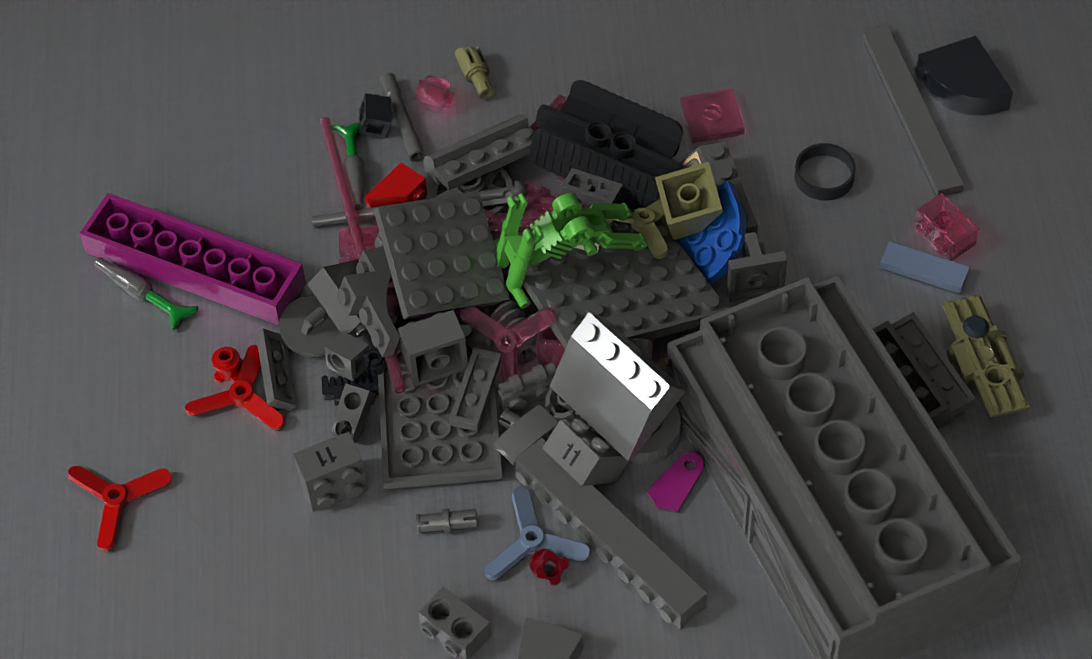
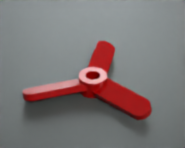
M251 345L247 348L237 381L230 386L229 390L188 402L185 405L186 414L195 416L234 405L239 408H246L271 429L280 430L285 424L284 416L272 406L267 405L252 390L261 364L258 345Z
M72 466L68 470V478L72 482L97 496L105 503L97 540V546L102 551H109L114 547L122 509L127 506L128 502L161 489L171 482V474L164 468L122 485L109 484L82 466Z

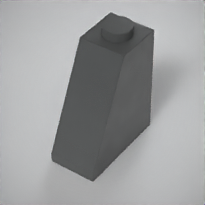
M359 260L323 267L310 280L308 286L340 332L345 331L352 336L357 335V337L368 333V330L361 323L359 315L348 316L337 297V292L340 289L344 276L357 274L356 266Z

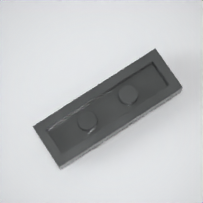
M262 328L256 334L267 405L291 412L297 407L288 348L279 333Z
M473 348L449 417L450 426L478 432L502 361V353Z

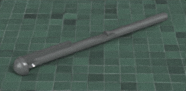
M515 181V186L425 200L480 193L483 206L507 203V198L513 196L515 200L521 193L526 197L527 187L523 182ZM377 207L312 216L313 227L372 219L375 218L374 210Z

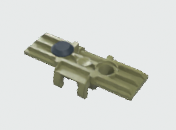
M973 295L942 303L943 310L957 340L951 343L947 350L949 362H955L957 359L961 368L959 376L966 385L974 379L989 417L994 418L1028 410L1030 405L1019 383V380L1024 377V372L1016 364L1006 341L1008 338L1004 330L998 331L997 326L993 324L981 295ZM992 346H996L1004 365L998 363Z

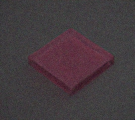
M732 88L680 97L681 108L692 144L745 134V128Z

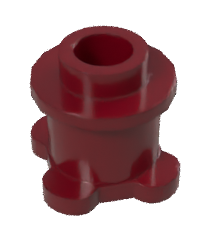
M546 548L534 552L529 561V568L532 574L538 578L547 579L549 584L553 586L561 582L563 571L569 567L567 558H559L552 550Z

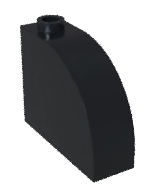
M976 35L918 54L917 66H915L917 79L922 81L934 99L945 107L959 113L977 116L996 114L1010 109L1013 91Z

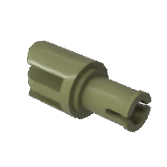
M480 47L458 48L455 51V57L466 80L474 83L480 99H484V96L485 99L491 98L495 90L487 77L490 69Z

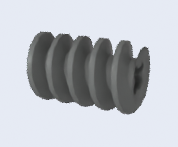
M507 301L496 308L491 314L490 326L495 330V334L500 338L506 351L511 355V359L516 364H525L534 360L542 353L543 347L539 345L541 337L539 334H536L535 327L530 325V320L525 317V312L519 309L520 306L517 301Z

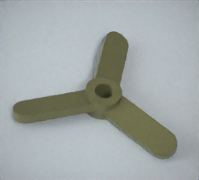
M661 198L647 208L636 209L630 218L620 221L632 224V228L642 234L654 258L661 259L668 255V246L655 224L665 216Z

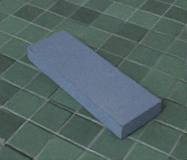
M889 241L879 268L960 294L970 267Z

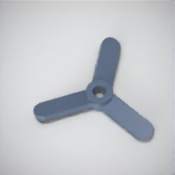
M517 487L512 493V501L520 529V538L485 567L484 573L490 580L498 579L527 554H534L537 550L544 548L552 550L556 556L584 562L590 556V549L584 543L543 533L538 527L530 492L524 487ZM529 538L536 539L535 541H528Z

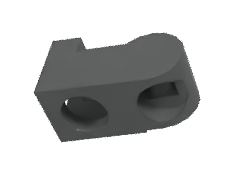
M345 383L335 414L332 435L337 437L349 432L354 443H356L361 437L370 406L374 405L377 394Z

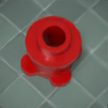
M227 346L217 349L211 358L212 365L216 369L214 373L215 381L218 383L223 381L236 382L243 362L238 351Z

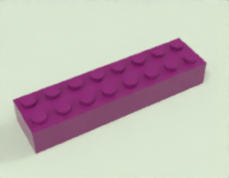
M107 193L79 233L87 254L101 257L111 263L279 325L280 316L288 304L297 299L306 284L303 265L299 262Z

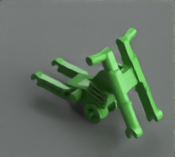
M523 193L519 194L515 200L513 196L508 197L509 210L502 224L500 239L493 240L497 252V266H501V269H504L509 265V262L511 263L506 286L521 309L531 304L522 289L529 266L539 264L550 257L561 259L562 255L565 256L567 251L573 249L572 246L576 247L577 245H583L588 256L598 252L594 243H598L603 248L634 249L635 251H640L648 246L641 233L612 232L606 219L623 221L630 218L632 213L626 203H593L589 208H582L575 193H566L556 198L552 203L553 211H547L545 213L546 216H540V220L537 219L534 221L535 224H530L532 231L530 232L527 228L523 231V235L520 236L518 230L522 226L521 220L528 202Z

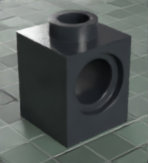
M365 93L359 108V135L385 139L392 123L391 97Z

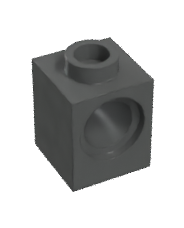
M342 331L324 347L327 368L351 381H354L365 371L363 358L370 351L369 344Z

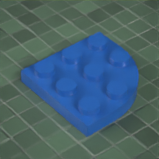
M728 180L717 188L723 212L700 233L676 239L711 286L728 272L729 260L738 258L744 244V235L746 234L747 221L745 210L735 185Z

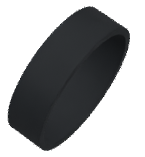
M830 143L814 144L805 148L798 155L794 178L796 185L805 195L816 200H835L846 195L851 190L854 184L856 165L851 154L844 148ZM831 156L844 162L849 168L851 176L840 186L819 188L806 182L801 176L799 168L806 160L812 157Z

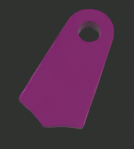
M693 452L682 454L647 491V495L653 500L657 509L670 510L676 513L679 511L703 471L704 462L701 456ZM688 463H693L696 467L692 470H689L685 467V465Z

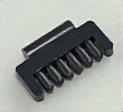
M370 373L366 374V383L364 382L363 374L358 377L359 384H357V378L351 381L352 386L379 395L378 375L373 376V382ZM326 375L322 376L323 399H334L335 406H338L345 383L350 385V380L344 377L343 385L342 376H338L336 386L335 377H331L329 387L328 377Z

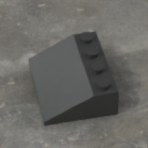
M590 312L571 335L550 384V388L630 462L686 392L606 318Z

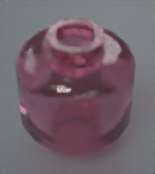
M428 75L424 80H419L414 99L417 100L419 108L439 114L443 112L445 106L451 107L455 93L450 91L451 85L449 81Z

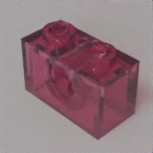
M942 193L916 209L914 221L916 231L921 236H925L933 244L935 250L939 254H943L948 260H954L976 245L979 228Z

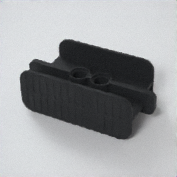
M584 80L574 81L571 85L569 96L560 110L542 104L537 111L536 123L541 128L536 130L532 137L529 152L531 161L539 168L545 169L550 173L552 172L566 179L571 169L574 168L623 184L622 203H626L627 207L635 210L647 208L657 201L659 196L655 177L684 169L681 163L672 160V157L678 153L683 136V128L678 121L632 102L629 99H625L622 96H618L606 89H602Z

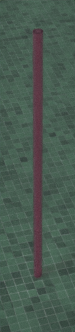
M324 117L320 120V125L359 262L363 250L367 249L331 121L328 117ZM394 351L393 356L385 357L394 392L400 394L406 388L396 352Z

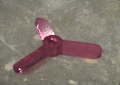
M471 305L461 309L460 317L464 322L494 340L498 349L501 350L503 383L508 381V377L515 374L518 375L517 349L521 346L522 342L551 326L556 320V312L551 308H543L509 328L504 327ZM507 336L510 337V339H511V344H509V343L507 342V340H506V337H507Z

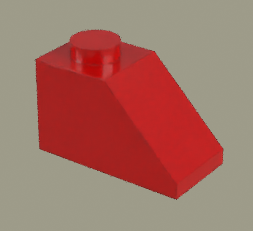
M401 162L365 196L366 207L372 208L425 200L428 195L426 178Z

